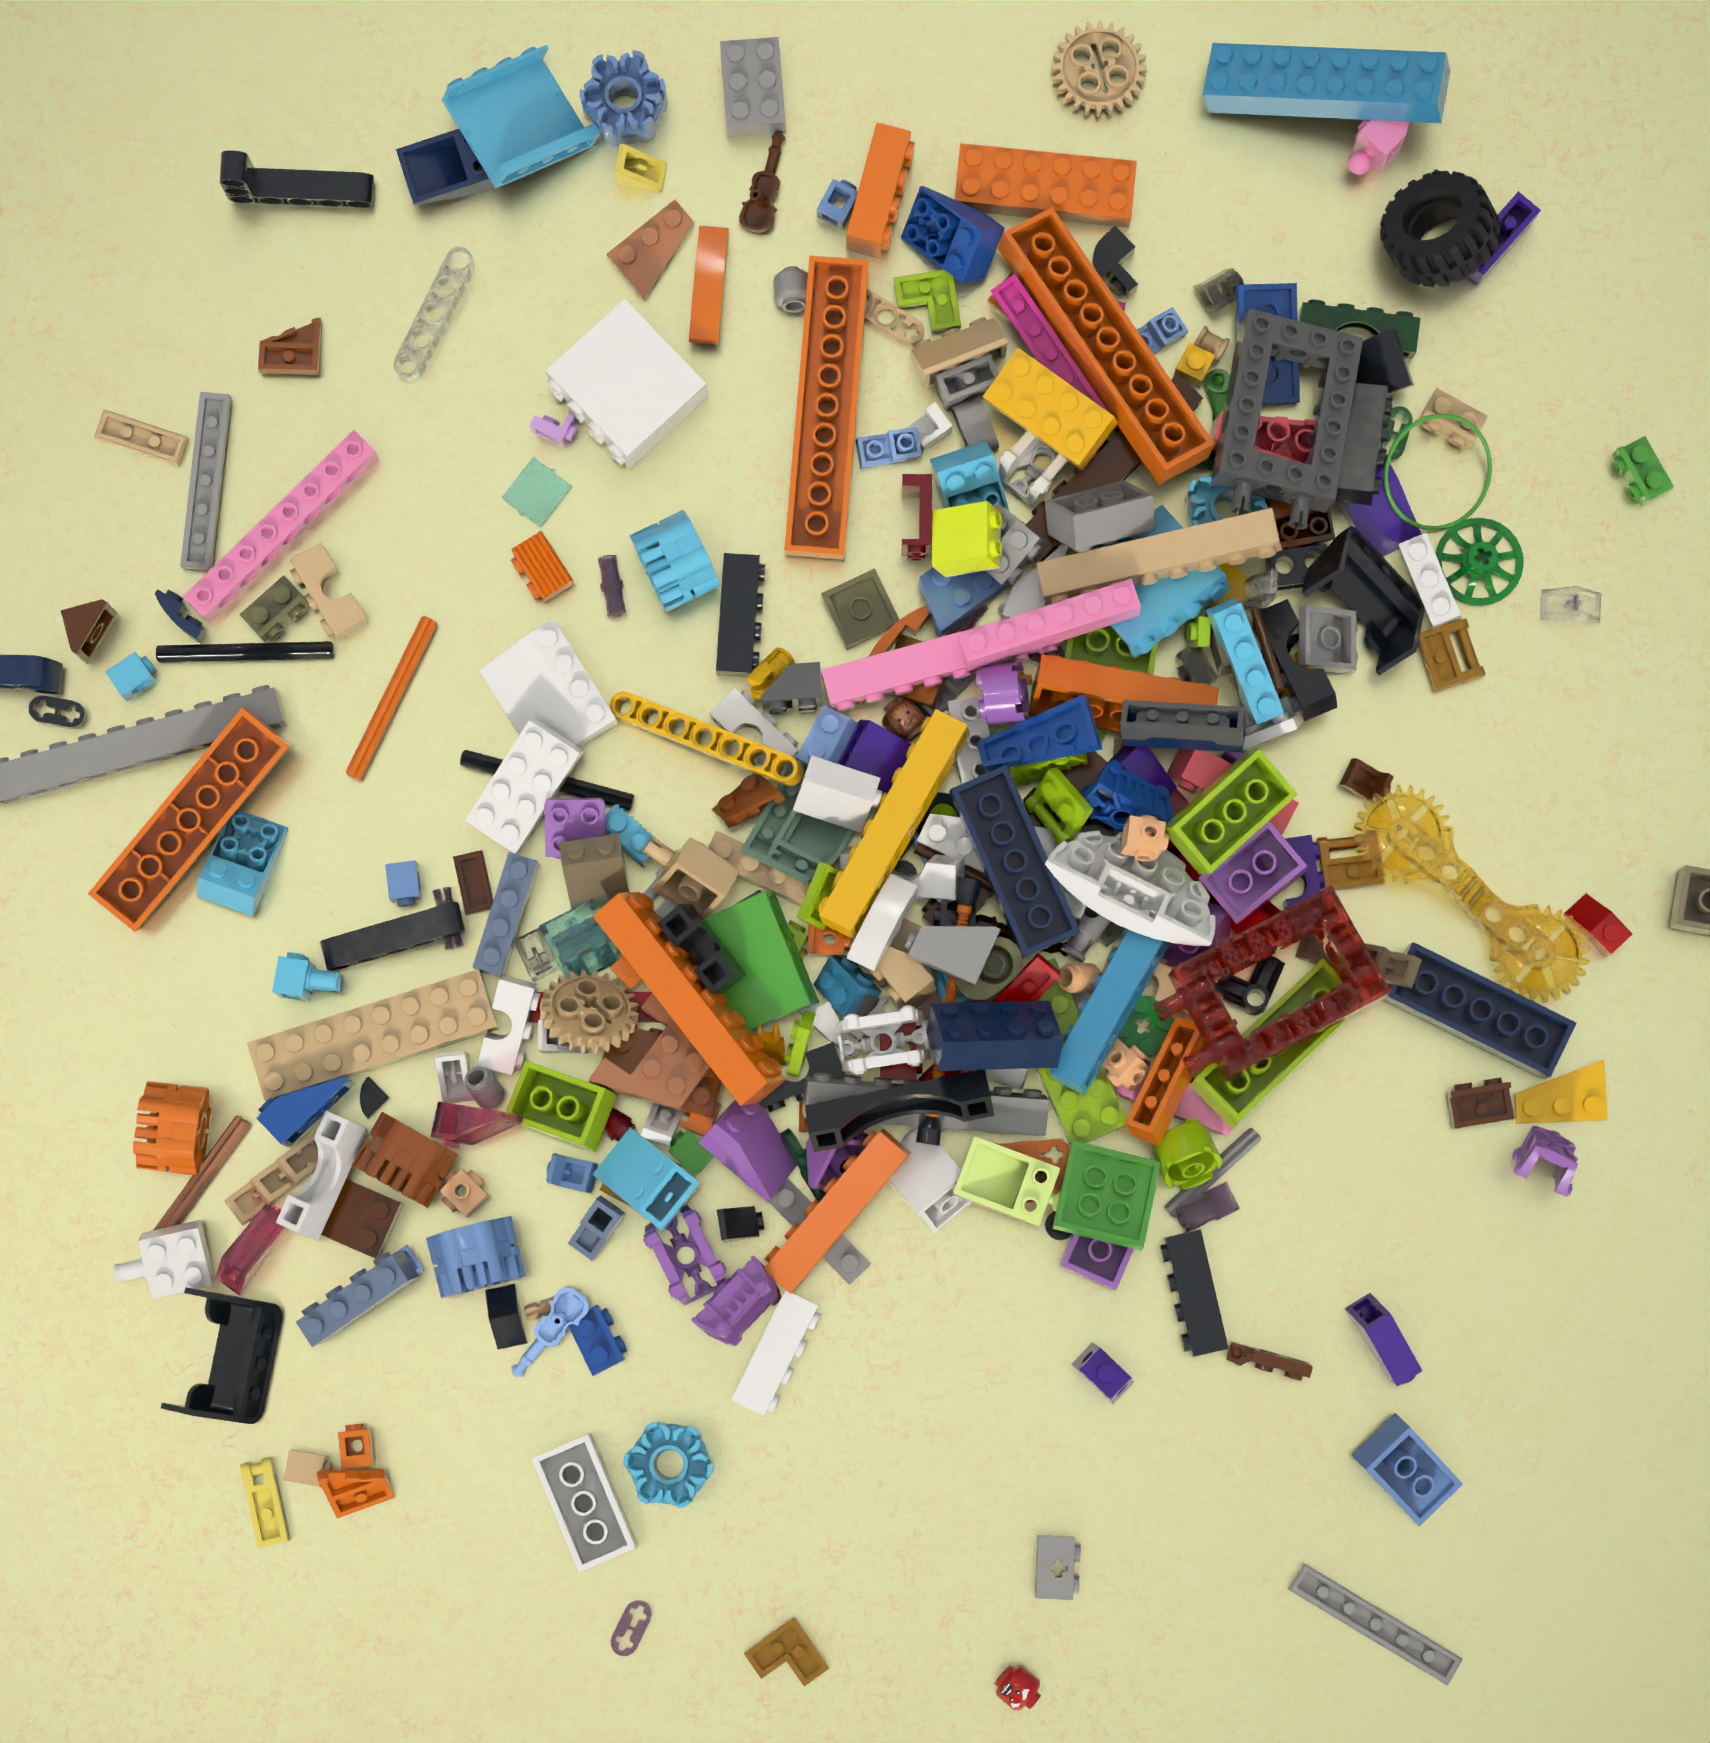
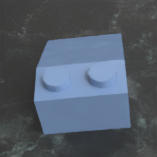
M1396 1413L1352 1454L1353 1458L1418 1526L1423 1524L1463 1485Z

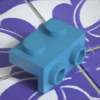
M830 955L813 985L843 1017L847 1016V1014H856L866 994L879 997L882 991L874 984L875 979L863 972L858 967V963L847 959V955H844L843 958Z

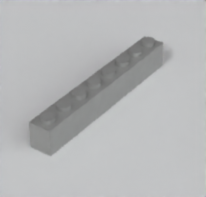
M813 1073V1077H805L802 1113L804 1118H806L805 1105L921 1081L904 1080L903 1084L891 1083L892 1079L875 1077L873 1082L861 1081L862 1077L855 1075H844L843 1079H831V1074ZM996 1086L994 1091H990L995 1116L967 1122L943 1115L939 1117L941 1128L1046 1136L1049 1099L1046 1095H1042L1041 1090L1024 1089L1023 1093L1012 1092V1088ZM925 1114L899 1116L880 1122V1124L919 1126Z

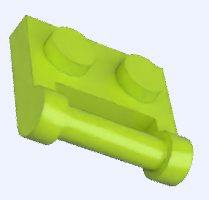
M1057 767L1047 771L1034 794L1024 803L1025 808L1030 813H1034L1055 837L1057 845L1063 841L1067 843L1074 841L1094 810ZM1044 802H1046L1050 806V808L1066 825L1065 829H1063L1060 826V824L1043 806Z

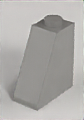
M921 926L917 932H910L904 946L909 949L906 956L970 986H974L1000 929L995 926Z

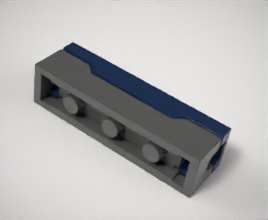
M1123 700L1120 723L1122 746L1243 753L1246 729L1245 707Z

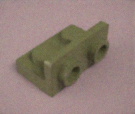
M283 575L239 615L264 642L268 639L272 641L284 631L283 626L290 619L295 621L307 610L305 606L308 604V601Z

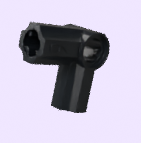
M1261 953L1249 982L1219 970L1208 994L1242 1008L1249 1015H1260L1268 1006L1285 963L1274 956ZM1251 993H1257L1262 996L1263 1004L1252 1006L1247 1001V996Z

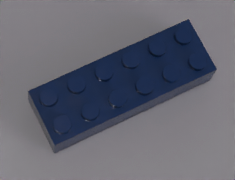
M1007 765L951 788L949 791L950 796L1015 943L1022 954V958L1079 934V927L1060 884L1045 865L1048 857Z
M1412 942L1407 946L1404 954L1414 955L1422 960L1413 987L1408 988L1389 983L1382 998L1383 1000L1543 1079L1552 1076L1577 1024L1576 1022L1417 943Z

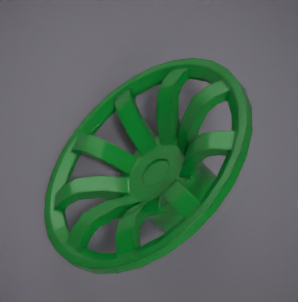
M1470 518L1460 521L1445 532L1435 551L1442 571V561L1463 562V567L1445 578L1453 597L1469 605L1484 606L1501 601L1514 590L1522 575L1524 557L1517 538L1507 527L1492 519ZM1473 525L1474 543L1470 544L1457 531ZM1481 525L1498 530L1490 542L1482 540ZM1505 535L1511 542L1514 550L1498 553L1495 546ZM1450 537L1465 551L1464 554L1443 553ZM1516 558L1514 575L1506 572L1498 565V561ZM1469 573L1471 577L1464 595L1457 591L1451 583ZM1492 573L1510 582L1498 594L1493 586ZM1479 577H1483L1489 597H1472Z

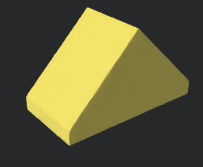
M620 144L615 167L617 185L662 191L667 162L628 145Z

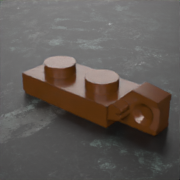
M1232 1341L1226 1358L1228 1361L1239 1366L1250 1361L1256 1362L1255 1368L1267 1372H1272L1273 1368L1284 1370V1376L1302 1381L1303 1376L1310 1378L1313 1369L1309 1362Z

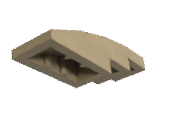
M1308 929L1304 930L1295 956L1298 959L1317 964L1324 958L1334 970L1408 988L1413 987L1422 961L1417 956L1393 952L1383 946L1361 943L1352 937Z

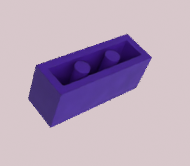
M1519 191L1498 214L1500 234L1497 238L1498 243L1495 250L1490 251L1491 257L1486 264L1482 263L1479 266L1480 269L1472 275L1470 273L1467 275L1477 284L1484 279L1529 228L1541 211Z

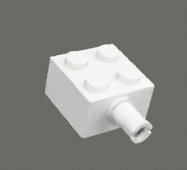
M202 1220L141 1233L138 1240L141 1259L120 1264L116 1263L114 1265L118 1283L145 1277L148 1280L152 1299L185 1292V1287L193 1289L209 1287L213 1285L215 1280Z

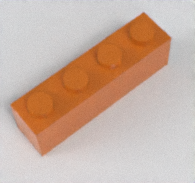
M1179 1017L1175 1018L1125 1121V1125L1132 1136L1157 1146L1160 1145L1210 1041L1203 1026Z

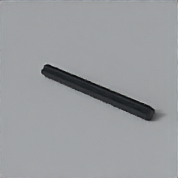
M331 641L158 645L156 647V659L158 662L328 659L334 657V644Z
M464 750L460 758L461 766L490 774H495L503 762V759L469 750ZM567 777L558 791L581 798H601L607 805L614 806L619 804L620 808L626 810L632 808L634 795L631 793Z

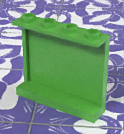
M764 891L704 918L707 925L746 973L724 994L728 999L726 1003L732 1011L736 1010L745 1019L746 1025L744 1026L748 1031L801 1008L819 1003L774 891Z

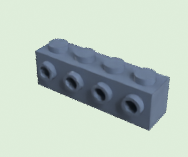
M389 1251L373 1261L376 1266L367 1272L363 1268L349 1278L352 1282L345 1288H342L341 1285L335 1287L326 1294L328 1300L320 1305L316 1301L301 1311L304 1316L297 1320L296 1324L311 1347L326 1342L419 1277L403 1251L393 1255Z

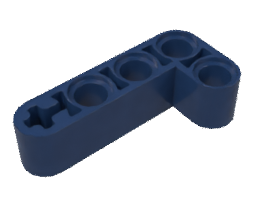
M0 655V689H28L42 694H60L63 664L42 656Z

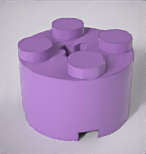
M1021 662L983 666L982 670H976L977 686L982 688L983 699L979 700L981 718L985 717L986 722L991 726L1018 723L1028 719L1024 714L1029 712L1026 679L1020 680L1018 673L1019 671H1024Z

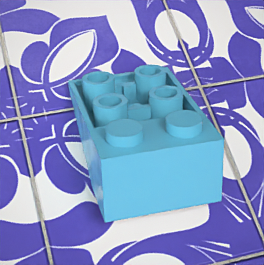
M986 441L930 459L944 508L988 501L993 506L996 502H999L1009 510L995 457Z
M237 810L220 831L198 876L197 897L254 916L267 888L288 827Z
M631 1127L592 1174L661 1231L667 1228L701 1185L699 1181L645 1138L641 1137Z

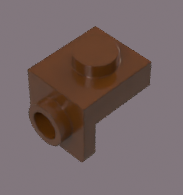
M1351 758L1339 785L1366 801L1381 803L1390 792L1394 776L1389 773L1380 772L1357 758Z

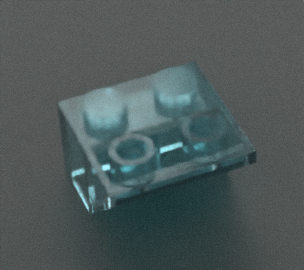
M593 899L539 925L555 960L567 979L569 971H573L576 976H580L581 969H583L587 975H591L594 969L600 972L613 965L622 957L619 949L594 919L593 915L599 910Z

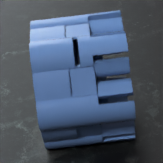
M632 50L633 57L631 58L628 52L620 57V61H617L614 56L607 55V61H604L603 54L595 57L592 61L593 67H591L592 78L584 84V90L580 89L584 117L591 124H596L601 132L602 140L612 147L619 146L620 144L626 145L651 141L656 135L657 127L668 106L663 78L659 80V75L648 69L644 54L637 50ZM621 94H630L636 98V102L631 107L625 109L613 105L615 98Z
M512 1216L478 1222L426 1238L432 1264L438 1266L434 1268L441 1298L471 1292L476 1287L477 1290L487 1287V1284L493 1286L501 1284V1281L505 1283L526 1276L519 1246H514V1244L518 1243Z

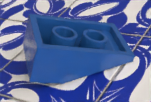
M340 1077L279 1096L276 1100L270 1098L259 1108L261 1114L256 1119L281 1145L290 1147L355 1084L346 1077Z

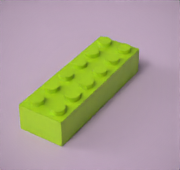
M1055 958L1048 960L1055 968L1060 969ZM1056 980L1038 1000L1050 1001L1064 1039L1067 1029L1071 1025L1074 1026L1080 1016H1078L1079 1010L1071 993L1061 989ZM1103 1065L1086 1095L1053 1080L1049 1072L1050 1068H1035L1069 1145L1072 1140L1089 1143L1126 1126L1125 1121L1127 1118L1110 1080L1105 1076L1107 1073Z
M1322 958L1194 1079L1190 1087L1233 1129L1350 1019L1365 1003V1000Z

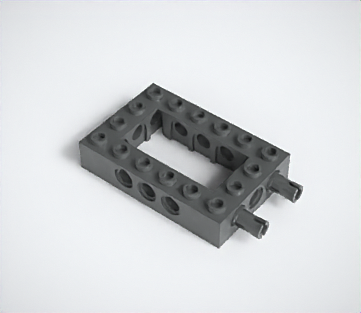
M1248 309L1239 324L1210 483L1234 490L1230 507L1231 512L1236 514L1237 509L1240 508L1239 515L1249 513L1251 496L1253 494L1292 504L1288 525L1294 528L1295 523H1298L1297 529H1306L1310 509L1326 513L1336 500L1363 343L1362 337ZM1270 356H1274L1275 360L1279 361L1286 359L1301 363L1306 368L1313 366L1325 369L1318 382L1320 393L1318 403L1313 410V414L1316 416L1313 431L1308 441H1311L1309 456L1304 463L1254 451Z

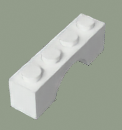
M852 846L840 855V870L844 871L848 865V855ZM935 854L926 863L923 871L918 874L907 875L893 870L892 874L918 885L915 900L937 898V901L940 903L941 899L951 903L956 900L957 878H965V857Z
M325 1111L313 1138L318 1147V1162L314 1174L301 1190L288 1194L277 1218V1224L317 1241L319 1240L352 1167L351 1164L368 1131L367 1128Z

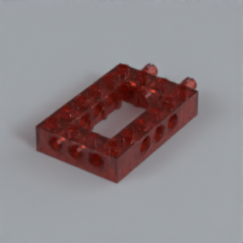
M1331 885L1173 967L1168 977L1176 989V993L1154 1003L1153 1008L1156 1013L1161 1011L1157 1015L1161 1021L1183 1009L1188 1011L1206 1047L1183 1057L1185 1067L1197 1061L1187 1069L1193 1075L1195 1072L1215 1063L1218 1065L1225 1080L1229 1081L1380 1002L1392 991ZM1314 933L1342 984L1337 985L1328 994L1315 1001L1314 999L1307 1001L1304 1006L1288 1015L1287 1012L1282 1014L1268 1026L1262 1029L1260 1026L1255 1028L1247 1037L1243 1038L1236 1027L1238 1024L1236 1019L1232 1020L1221 1000L1223 998L1221 992L1217 993L1214 985Z

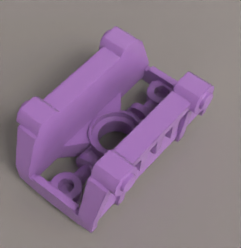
M1533 1125L1521 1147L1515 1149L1512 1154L1513 1160L1516 1161L1513 1168L1514 1174L1527 1179L1541 1155V1158L1556 1164L1552 1178L1555 1180L1554 1192L1565 1197L1570 1196L1573 1190L1571 1182L1578 1163H1576L1578 1157L1574 1155L1575 1144L1561 1136L1557 1131Z
M688 1205L683 1206L679 1213H682L689 1228L687 1239L684 1233L679 1234L676 1228L678 1225L677 1215L666 1228L673 1236L670 1239L673 1247L662 1242L653 1223L645 1226V1235H643L646 1246L653 1249L670 1283L668 1291L671 1297H674V1299L678 1298L684 1306L715 1291L725 1281L724 1275L726 1274L725 1265L720 1260L717 1261L699 1225L701 1224L700 1220H702L699 1213L695 1210L692 1211ZM685 1246L692 1248L695 1253L694 1260L689 1264H682L677 1257L679 1249ZM699 1264L709 1268L717 1284L716 1286L712 1287L708 1282L701 1279L699 1273L702 1269ZM685 1271L688 1277L693 1276L696 1282L694 1287L696 1296L691 1299L682 1282Z
M754 1255L750 1257L751 1260L746 1263L742 1270L738 1268L731 1278L726 1279L718 1286L713 1296L703 1304L705 1308L695 1318L691 1319L708 1336L727 1345L736 1346L742 1340V1334L770 1305H776L781 1299L780 1290L775 1280L766 1273L765 1266Z

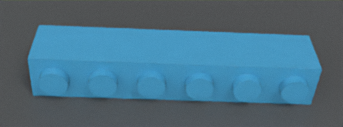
M1124 928L1122 933L1123 940L1118 949L1114 948L1111 951L1107 960L1108 967L1104 974L1097 976L1093 984V994L1089 1001L1084 1000L1078 1011V1016L1080 1017L1074 1026L1071 1025L1064 1035L1063 1042L1065 1043L1061 1049L1058 1068H1050L1049 1070L1053 1080L1086 1095L1167 951L1170 942L1153 939Z

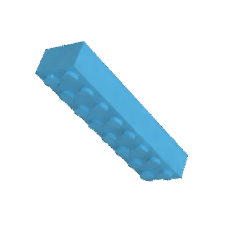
M1212 43L1203 97L1209 113L1442 123L1450 77V66L1446 52Z

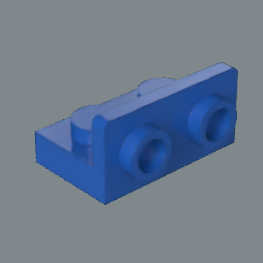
M599 1305L589 1309L588 1313L580 1320L578 1326L575 1324L568 1325L592 1376L626 1360L623 1353L628 1351L621 1336L615 1337L610 1328L614 1321L608 1309L604 1308L601 1310Z

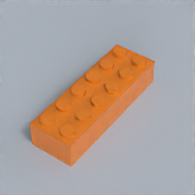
M960 143L955 200L986 214L1031 218L1053 207L1062 221L1129 228L1132 217L1137 161Z
M1042 654L1032 684L1028 715L1036 716L1084 694L1089 699L1096 727L1121 733L1120 723L1123 700L1217 705L1219 688L1206 683L1181 681L1175 677H1160L1143 671L1134 672L1123 670L1117 666H1102L1092 664L1086 660L1076 661L1062 658L1059 655Z

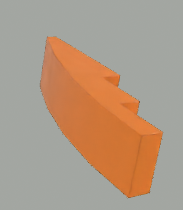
M699 226L689 343L719 344L729 228Z

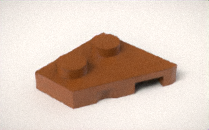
M314 318L311 320L312 323L298 329L293 327L284 331L279 336H271L260 341L259 373L319 375L321 318Z
M753 773L745 777L741 784L730 794L723 796L718 804L712 808V811L728 828H731L741 823L744 819L761 813V805L771 800L779 804L785 798L766 778Z

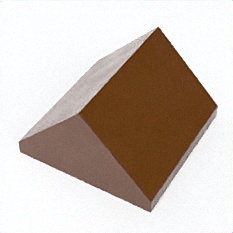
M103 599L61 610L70 649L83 662H89L117 615V612Z

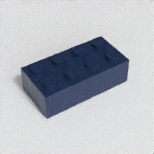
M1050 1001L931 1003L926 1033L939 1071L1058 1068L1063 1037Z

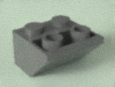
M820 662L789 664L761 695L763 711L769 710L771 715L786 714L787 709L799 708L800 713L816 712L817 707H822Z

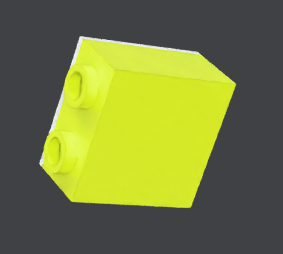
M988 501L932 510V567L945 577L1001 568V512Z

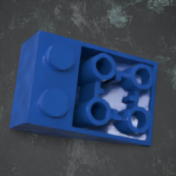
M920 186L901 238L960 282L966 283L985 279L1005 227L982 211L930 188Z

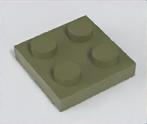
M875 568L821 593L822 599L846 649L891 628L899 621L898 615Z

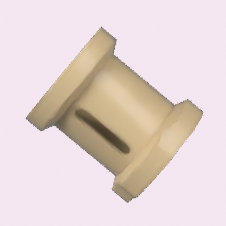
M1204 325L1193 345L1214 354L1215 358L1213 361L1218 363L1230 339L1220 338L1208 331L1209 327Z

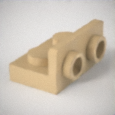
M1436 387L1419 417L1420 419L1433 414H1452L1471 422L1480 431L1488 415ZM1436 418L1422 422V426L1426 430L1434 434H1438V432L1449 437L1448 441L1459 448L1467 447L1470 449L1477 437V434L1470 427L1457 420Z

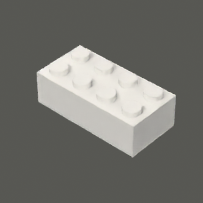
M536 718L530 719L465 821L516 854L523 848L544 815L546 799L555 798L585 750Z
M591 1434L584 1435L531 1458L579 1573L637 1547Z

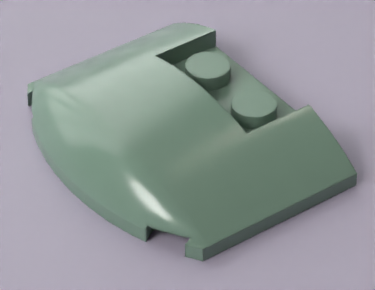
M792 763L788 766L783 777L792 774L794 769ZM802 765L805 774L807 767ZM802 780L793 786L779 783L776 789L780 791L785 800L779 804L774 800L767 803L744 843L741 852L807 884L812 881L819 862L830 866L837 862L840 855L845 851L854 830L793 811Z

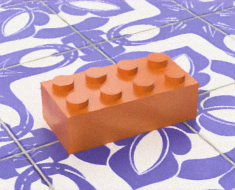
M876 122L846 233V250L881 259L883 250H889L893 227L890 225V222L896 223L900 208V198L897 196H903L908 171L905 167H911L915 152V142L911 141V131Z

